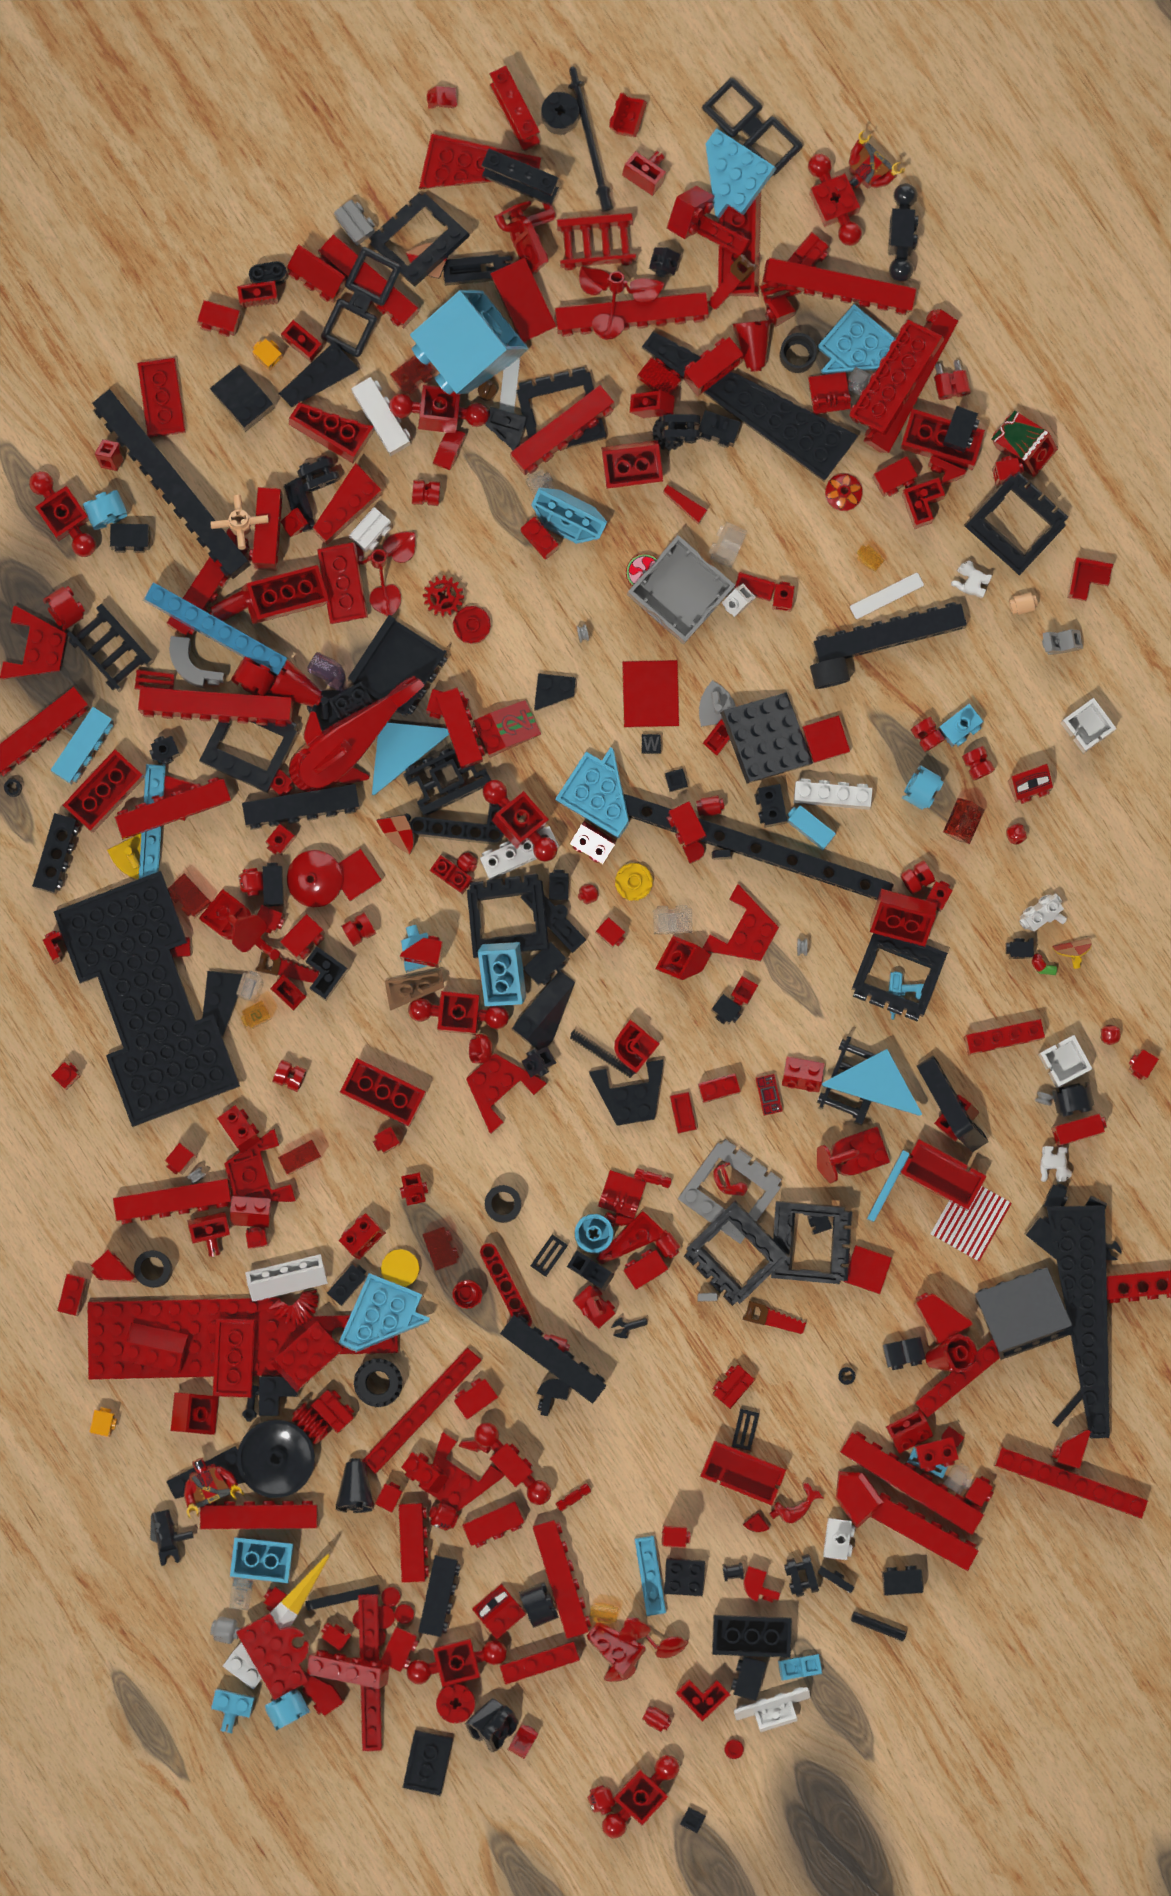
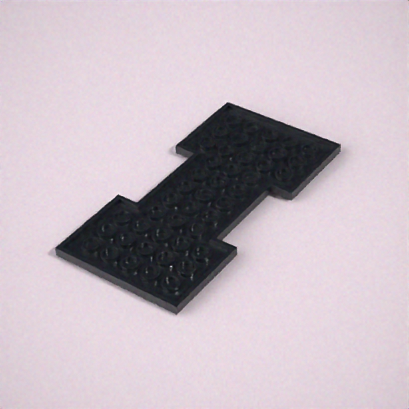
M162 871L54 911L79 983L81 984L98 977L123 1045V1049L107 1054L106 1058L132 1127L241 1087L215 1015L213 1014L196 1021L170 950L188 942Z

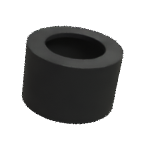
M794 333L786 337L780 349V361L784 368L793 373H803L809 370L816 358L817 348L815 342L804 333ZM799 344L808 350L809 358L804 365H793L788 362L786 353L791 346Z
M845 658L831 659L810 666L815 689L828 688L850 681Z
M499 1185L492 1188L485 1198L486 1212L496 1222L507 1223L514 1220L521 1210V1198L518 1192L507 1185ZM506 1192L513 1197L514 1208L509 1214L499 1215L492 1209V1198L497 1193Z
M155 1250L146 1251L136 1259L134 1274L136 1279L144 1286L158 1288L166 1284L171 1278L172 1264L165 1254ZM155 1257L163 1263L164 1271L160 1278L148 1280L142 1275L141 1265L147 1258Z

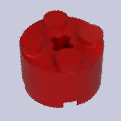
M62 586L43 599L44 604L48 603L50 605L47 610L59 627L63 625V631L84 618L83 612H85L80 602L76 603L74 600V593L69 586Z
M244 657L232 676L231 681L237 686L241 683L243 690L253 695L266 696L276 675L268 667L262 664L258 666L254 664L252 659Z
M461 1683L445 1686L439 1692L436 1699L438 1714L449 1723L457 1724L466 1721L475 1709L473 1692ZM455 1698H458V1702L461 1703V1706H457V1708H453V1704H450V1701H454Z

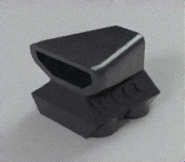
M493 1698L465 1722L471 1737L478 1741L484 1740L489 1751L493 1753L503 1746L505 1739L515 1732L519 1724L514 1712L507 1705H502Z

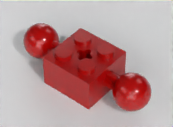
M815 154L808 162V170L812 176L820 179L821 184L811 187L809 194L824 227L839 222L841 226L838 231L839 240L846 246H854L860 242L862 230L857 223L851 222L849 217L859 213L860 205L846 174L831 178L829 174L832 169L830 158L824 154ZM832 198H837L838 203L831 201Z
M423 385L421 403L413 402L405 394L395 395L389 403L390 411L397 418H405L411 413H418L419 430L456 434L458 418L466 419L467 423L473 427L483 426L489 418V411L485 405L472 403L467 408L459 407L460 394L453 392L449 395L441 387Z
M45 471L35 472L29 480L30 489L35 494L43 495L45 498L44 501L35 506L37 512L58 542L70 534L73 539L72 549L76 555L80 557L92 555L96 549V541L93 536L88 533H82L79 529L89 522V519L67 485L55 493L52 489L54 485L52 476ZM63 511L66 515L64 517H59V512Z
M499 780L487 782L483 787L484 799L488 803L498 804L502 808L494 815L493 823L516 849L530 840L534 845L533 853L538 860L548 862L554 859L558 851L557 844L551 838L542 837L538 833L549 821L544 813L524 791L510 801L506 797L507 788L503 782Z
M441 991L440 1006L432 1005L429 1000L422 997L410 1002L408 1006L410 1017L417 1022L426 1021L430 1016L438 1017L437 1030L440 1032L476 1035L477 1021H484L493 1029H501L509 1021V1013L503 1006H490L487 1010H479L480 995ZM458 1008L464 1013L460 1018H456V1015L453 1014V1012H457Z
M488 1422L480 1424L475 1430L474 1437L480 1446L490 1447L495 1452L490 1460L515 1487L521 1482L527 1488V1498L531 1503L535 1505L547 1503L551 1497V1488L546 1482L535 1480L530 1475L533 1472L531 1470L533 1465L527 1458L523 1460L518 1455L520 1451L513 1443L511 1445L508 1443L503 1445L501 1443L499 1431L494 1424Z
M469 1638L434 1647L433 1652L436 1662L427 1663L420 1659L414 1660L408 1665L406 1674L412 1683L421 1685L426 1683L431 1675L439 1673L442 1687L479 1678L480 1672L477 1663L485 1661L490 1665H499L505 1660L507 1649L502 1642L491 1640L484 1645L482 1650L474 1652L472 1640ZM454 1657H457L458 1660H462V1663L459 1664V1668H456L455 1665L451 1664V1662L454 1661Z
M670 1755L660 1757L655 1763V1773L650 1778L639 1768L616 1793L613 1799L623 1808L618 1814L612 1813L604 1818L602 1830L607 1837L616 1839L623 1836L627 1829L626 1821L631 1816L643 1825L669 1797L659 1785L664 1780H672L678 1775L680 1765L675 1757ZM638 1792H639L640 1794L643 1793V1792L645 1793V1795H644L645 1800H644V1801H642V1800L637 1801V1800H636V1799H637V1795H636V1794H637Z

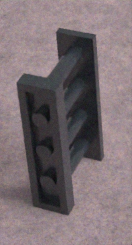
M488 149L481 165L485 168L482 174L483 178L552 206L559 187L556 186L559 177Z
M101 603L96 608L98 611L97 617L76 636L69 631L67 633L70 637L68 641L74 648L79 647L106 677L107 681L105 683L112 691L116 689L118 692H121L122 689L118 684L139 665L145 664L149 667L154 662ZM107 621L111 626L109 628L110 631L87 650L80 642L102 622L105 623ZM120 636L124 640L122 646L99 664L93 655L111 639ZM133 650L136 654L135 659L112 679L105 670L126 651Z
M850 1036L846 1040L842 1039L838 1050H841L831 1078L837 1075L839 1069L846 1071L853 1067L842 1062L846 1051L866 1059L876 1054L849 1044ZM826 1088L825 1093H820L817 1103L820 1104L819 1109L822 1110L824 1104L853 1115L855 1124L860 1126L863 1124L871 1101L860 1098L862 1100L860 1108H854L829 1098L828 1094L831 1088Z

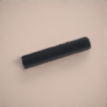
M853 1612L851 1616V1621L897 1640H905L906 1631L858 1612Z

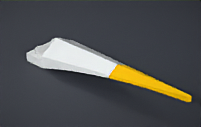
M327 1554L271 1612L280 1629L292 1626L330 1554ZM241 1643L233 1651L223 1667L254 1690L262 1678Z

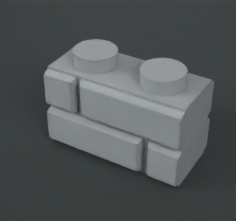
M350 200L334 211V217L354 244L358 246L375 233L373 229L375 224L370 217L365 218L362 214L364 210L358 202L354 203L353 200Z

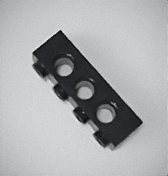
M54 813L32 885L33 888L52 894H57V891H61L63 885L61 877L63 872L66 873L69 865L67 857L68 854H72L74 849L73 837L78 835L80 829L77 819ZM62 831L68 834L64 841L58 840V834ZM55 850L62 851V856L59 859L52 857V853ZM55 868L57 871L56 875L48 877V869Z

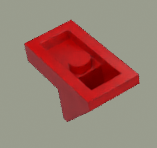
M931 456L928 463L931 471L941 474V472L945 473L941 480L942 486L964 478L967 471L935 456Z

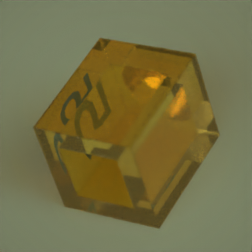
M263 1001L242 1010L243 1016L240 1017L245 1027L249 1026L251 1030L272 1019Z

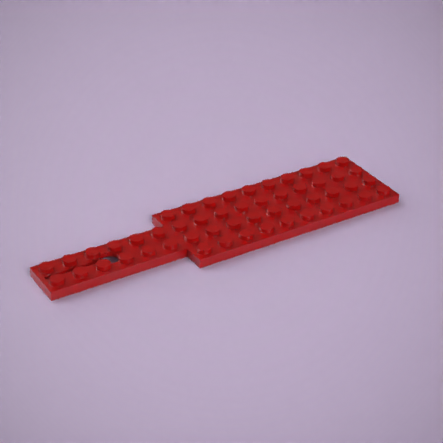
M251 1298L87 1302L88 1380L213 1377L216 1318L256 1320L253 1376L281 1375L272 1366V1361L317 1321L332 1337L334 1329L338 1327L345 1329L350 1315L312 1316L311 1319H308V1322L304 1321V1324L300 1322V1325H297L296 1322L295 1325H292L290 1317L286 1324L284 1323L286 1317L278 1320L279 1315L274 1316L279 1309L269 1310V1307L278 1300L281 1301V1298H266L252 1302ZM131 1323L188 1335L180 1373L121 1360ZM398 1335L358 1352L339 1345L343 1349L339 1355L398 1353Z

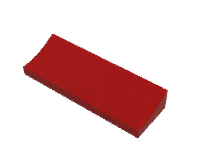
M761 191L744 215L728 206L719 218V224L751 241L744 256L752 264L755 263L757 265L756 270L730 296L759 297ZM719 246L718 287H720V283H723L726 274L730 273L731 265L739 257ZM743 264L739 265L740 271L743 273L748 270Z

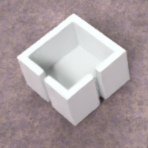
M1094 698L1061 722V725L1070 737L1075 736L1073 741L1083 754L1116 730L1114 724Z
M1075 1035L1058 1043V1049L1054 1045L1038 1054L1045 1069L1050 1068L1051 1071L1048 1074L1056 1088L1092 1070Z

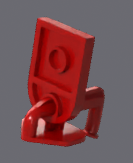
M526 201L495 215L494 218L501 230L510 233L512 243L519 258L526 259L534 275L549 262L547 253L543 249L540 237L534 227L553 221L556 218V213L553 206L542 203L545 211L525 217L523 212L532 205L531 201ZM512 218L510 224H506L505 220Z
M224 889L220 891L198 918L224 939L232 940L233 946L241 952H248L256 945L272 960H277L280 956V952L277 949L272 948L260 938L266 931V922L258 915H251L250 910Z
M878 1127L842 1138L833 1144L830 1151L826 1145L817 1147V1169L830 1184L838 1180L837 1172L843 1176H854L890 1163Z

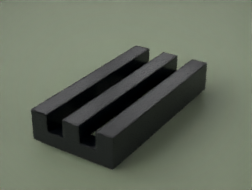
M552 1234L530 1266L546 1277L568 1245ZM554 1240L556 1242L555 1245L552 1247V1249L545 1257L539 1267L536 1266L537 1262L540 1260L544 1252L547 1250L551 1242ZM559 1244L563 1246L546 1271H543V1267Z
M740 1409L731 1447L751 1451L759 1413ZM744 1413L747 1415L743 1428L740 1444H736ZM752 1415L754 1419L748 1446H744L750 1416Z

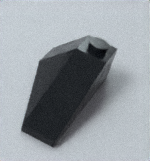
M562 971L557 973L515 1023L512 1031L538 1051L548 1047L554 1040L575 982Z

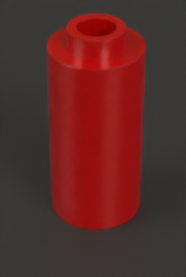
M242 589L210 607L211 612L209 614L224 622L247 609Z

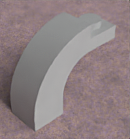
M170 637L169 650L172 663L178 674L186 682L199 688L205 687V681H208L210 685L224 683V673L201 670L191 663L190 638Z

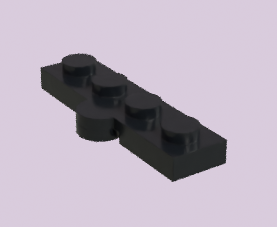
M533 894L522 895L520 898L533 911ZM544 895L547 927L573 954L587 940L566 919L568 915L566 906L562 904L554 906Z

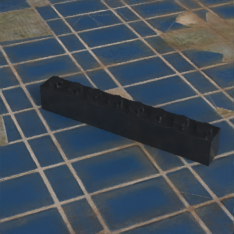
M956 602L946 604L945 608L938 609V607H932L922 614H919V611L912 612L906 618L901 619V616L890 618V622H874L871 624V627L864 628L862 625L853 628L851 632L846 633L845 630L835 632V636L827 637V635L816 637V641H813V647L817 663L836 658L848 659L965 629L967 623L962 605H956Z

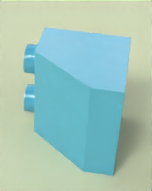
M459 290L410 334L416 342L412 347L413 353L423 364L427 365L431 362L439 371L435 380L449 395L453 392L456 394L471 392L513 364L529 350L482 290Z

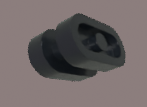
M279 261L256 264L249 270L251 284L275 281L277 286L284 284L288 277L285 265Z
M669 414L662 416V424L668 425V430L662 431V439L666 440V443L675 444L677 441H685V443L693 444L696 443V440L700 439V430H694V425L700 424V415ZM675 426H687V429H675Z
M325 455L318 458L315 463H304L299 466L297 471L299 478L306 479L307 481L303 484L306 493L314 492L341 479L338 471L332 472L330 469L335 466L332 457L328 458ZM324 472L325 474L318 478H313V475Z
M809 1554L801 1556L803 1562L795 1563L794 1558L786 1560L787 1564L784 1565L786 1575H790L792 1583H789L792 1595L796 1594L797 1598L804 1596V1589L810 1588L811 1593L819 1592ZM805 1569L808 1581L801 1582L798 1571Z

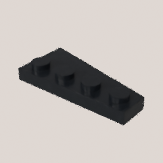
M333 342L278 394L292 408L299 402H303L360 369Z
M208 971L202 1018L214 1014L222 1037H224L246 975Z
M236 1446L205 1461L206 1467L215 1464L216 1467H223L232 1473L238 1484L245 1483L238 1470V1449ZM195 1468L166 1481L175 1499L184 1497L186 1482L190 1479L189 1475L196 1472Z

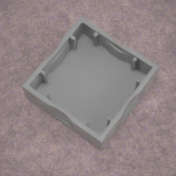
M677 535L662 552L657 561L632 586L627 596L684 645L733 590L735 584L718 569L708 564L694 548Z

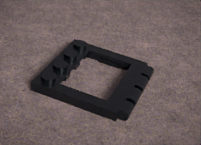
M419 192L409 201L412 206L409 207L405 204L395 214L397 219L391 217L381 227L384 230L383 232L378 229L369 238L371 247L377 253L401 265L400 274L414 287L470 237L469 233L426 193L421 195ZM425 207L440 224L448 229L407 266L400 257L384 244Z
M585 367L572 369V377H569L568 371L553 374L554 381L552 382L550 375L536 378V386L532 385L531 380L518 383L520 390H516L522 416L527 417L525 428L528 439L537 433L534 414L528 399L582 385L585 397L594 390L590 372L586 373ZM602 418L598 420L599 422L593 428L588 427L584 430V434L580 438L571 440L565 449L607 439Z
M1017 472L1014 476L1010 474L964 526L1020 576L1066 526L1064 522L1068 516L1060 508L1052 512L1056 505L1045 495L1038 500L1042 492L1032 483L1025 488L1024 486L1029 480L1020 472ZM1010 490L1050 525L1025 554L985 519L990 512H993L999 506Z
M232 720L229 723L218 722L199 762L268 793L274 778L277 776L298 735L296 730L298 723L292 721V724H287L285 727L276 726L275 723L258 725L284 737L266 771L218 749L231 726Z
M537 873L524 875V882H522L521 876L505 878V885L502 878L487 880V887H485L484 881L470 882V890H467L473 958H478V950L482 944L520 942L521 953L549 949L543 881L539 880ZM533 894L532 907L536 932L482 939L479 901Z
M873 933L852 986V990H855L853 997L866 1001L867 996H870L869 1003L880 1008H884L885 1003H888L887 1010L898 1015H902L903 1010H906L905 1017L917 1022L919 1016L923 1017L948 953L928 945L921 946ZM878 948L931 968L923 985L918 1003L865 983Z
M736 1200L686 1248L689 1252L684 1255L693 1266L697 1262L700 1263L696 1269L706 1280L711 1275L714 1277L709 1283L719 1293L725 1289L727 1293L723 1297L732 1306L736 1302L741 1304L789 1257L779 1244ZM728 1221L769 1261L763 1269H760L747 1281L743 1288L702 1247Z
M776 1201L773 1239L789 1257L771 1273V1278L840 1284L841 1281H848L849 1267L842 1266V1264H849L850 1248L843 1247V1244L850 1245L851 1229L844 1228V1225H852V1211H845L846 1207ZM795 1213L817 1217L833 1216L830 1273L816 1270L792 1269Z

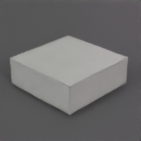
M699 1293L697 1295V1302L717 1301V1294Z

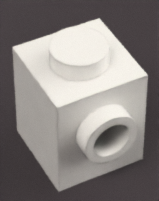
M742 584L735 588L722 604L725 606L726 611L735 617L756 597Z

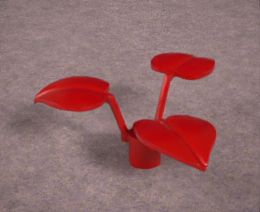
M581 266L579 272V283L585 293L598 295L602 290L607 291L608 287L613 293L610 316L600 314L592 322L593 331L604 340L614 339L624 330L623 319L621 317H614L616 294L621 293L625 287L629 294H633L635 301L646 304L656 300L664 287V282L646 278L635 279L628 286V282L624 281V275L618 271L612 272L609 275L603 270L589 269Z
M400 532L389 536L384 541L383 550H374L371 556H368L364 561H362L364 553L356 545L359 568L360 564L364 565L371 561L372 566L379 569L381 587L372 590L369 600L373 609L386 616H392L396 613L401 603V594L395 585L391 584L385 587L383 567L386 565V558L391 556L398 563L407 562L413 557L416 536L414 532Z
M636 1617L627 1618L618 1635L619 1640L625 1643L639 1641L646 1637L651 1645L657 1649L655 1654L659 1658L676 1656L688 1644V1640L681 1637H669L659 1645H656L648 1635L651 1631L650 1626L639 1621ZM634 1666L625 1679L611 1667L605 1674L604 1681L620 1682L627 1680L634 1675L636 1667Z

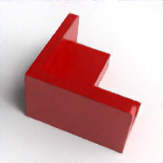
M1076 557L1067 598L1087 601L1090 583L1109 586L1114 564Z

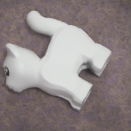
M972 561L962 563L957 571L963 576H968L965 584L954 580L951 582V585L968 595L983 598L986 589H981L980 584L988 585L992 575H986L976 570Z
M1042 1147L1043 1155L1040 1161L1042 1182H1046L1048 1179V1169H1057V1183L1064 1182L1072 1176V1171L1067 1168V1148L1059 1147L1056 1155L1052 1154L1054 1147Z

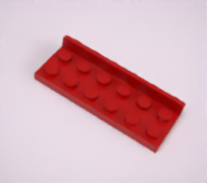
M908 319L906 324L900 328L896 340L891 343L887 355L881 359L879 368L872 374L868 386L862 390L857 404L851 408L849 416L853 422H859L886 435L942 344L943 336Z

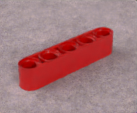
M491 1243L484 1244L480 1249V1255L511 1317L513 1315L518 1317L519 1314L527 1316L529 1318L528 1326L531 1327V1315L497 1248ZM486 1247L494 1249L492 1257L488 1258L483 1255V1250ZM495 1264H500L503 1267V1271L499 1275H495L492 1272V1267ZM504 1281H508L512 1285L509 1292H503L500 1288ZM518 1299L521 1303L518 1309L510 1308V1300Z

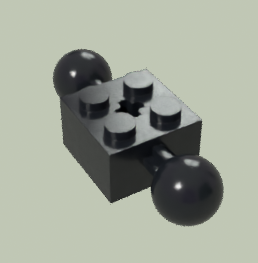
M908 183L900 184L894 191V201L899 205V209H892L889 226L888 255H896V259L890 264L889 273L894 280L899 282L907 281L912 276L913 265L908 260V256H911L912 250L915 251L917 246V234H914V232H916L918 227V216H915V210H911V206L917 201L918 193L916 188Z

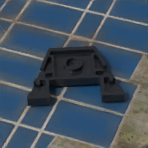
M663 1060L646 1062L649 1082L617 1088H609L606 1069L589 1072L616 1126L655 1120Z

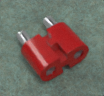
M960 360L954 361L955 371L951 374H948V372L943 373L941 363L935 365L937 375L934 376L939 400L952 399L954 396L956 398L963 397L971 393L967 373L965 370H962Z

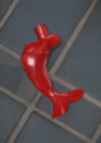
M803 1482L802 1486L807 1495L805 1502L794 1508L784 1507L780 1502H775L773 1505L775 1509L769 1515L772 1519L780 1516L784 1523L793 1524L807 1513L815 1499H823L819 1491H813L808 1483Z

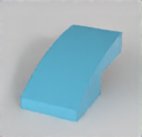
M819 1654L778 1661L781 1681L822 1674Z

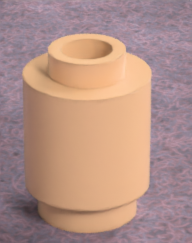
M1030 592L1014 596L1013 599L1009 600V606L1012 615H1021L1035 611L1038 602L1036 595L1032 596Z

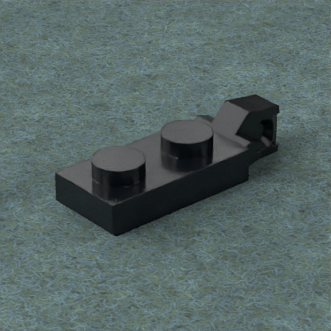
M296 478L285 484L284 489L291 510L298 508L308 522L302 531H312L315 525L314 519H312V510L301 478Z

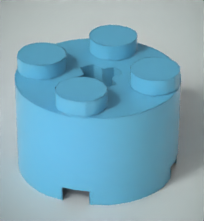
M118 490L108 494L106 492L100 493L95 496L96 500L83 503L85 512L94 530L105 528L110 523L115 524L126 518L128 514Z
M920 765L917 768L920 772L918 775L913 774L904 790L907 795H903L902 799L923 810L924 808H930L935 799L932 796L941 789L944 782L941 780V776Z
M591 1214L583 1217L577 1223L575 1240L583 1251L596 1254L603 1252L611 1244L613 1228L605 1217ZM597 1229L599 1237L591 1239L589 1231Z
M297 1688L265 1705V1711L276 1731L310 1712Z

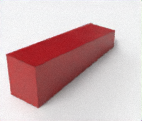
M669 485L663 490V494L698 525L707 513V509Z

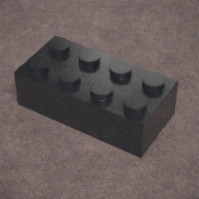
M713 1615L712 1655L791 1658L792 1618Z

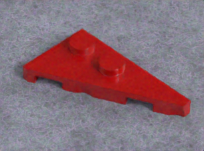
M642 1211L596 1260L601 1265L666 1237L668 1234Z

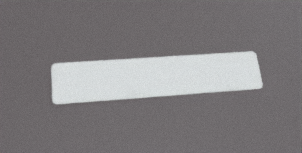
M520 357L503 371L499 409L514 413Z
M915 573L851 605L850 609L854 617L858 619L924 586L919 574Z

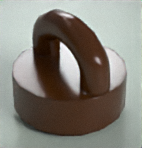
M486 381L478 386V395L481 399L488 401L496 396L497 389L492 381Z

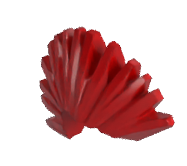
M317 1290L302 1291L300 1298L293 1305L288 1306L285 1302L278 1300L269 1307V1310L279 1309L274 1316L279 1315L277 1318L279 1320L286 1315L284 1322L286 1324L290 1317L292 1325H295V1322L297 1325H300V1322L304 1324V1321L308 1322V1319L312 1318L309 1312L314 1314L316 1312L312 1307L317 1308L318 1305L315 1303H318V1301L315 1299H318V1296L312 1294L317 1293Z

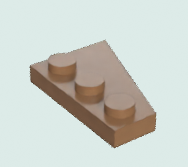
M441 970L386 980L385 986L390 1011L444 988Z

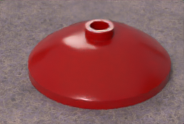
M309 850L303 852L289 866L287 872L288 889L294 899L304 906L314 908L326 906L337 898L342 889V869L337 860L324 851ZM310 876H313L314 881L312 883L309 882Z

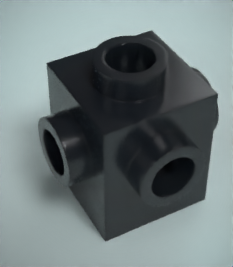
M654 247L649 269L656 272L655 275L658 277L674 276L680 254L668 247Z
M172 736L156 738L153 740L154 743L150 744L152 750H149L153 761L157 760L159 764H170L174 762V758L180 756Z
M548 1047L539 1051L535 1048L527 1053V1058L522 1060L531 1078L536 1075L541 1077L549 1072L548 1068L557 1063Z

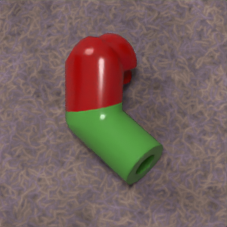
M1041 954L1034 955L1032 965L1039 974L1056 975L1057 966L1046 965Z

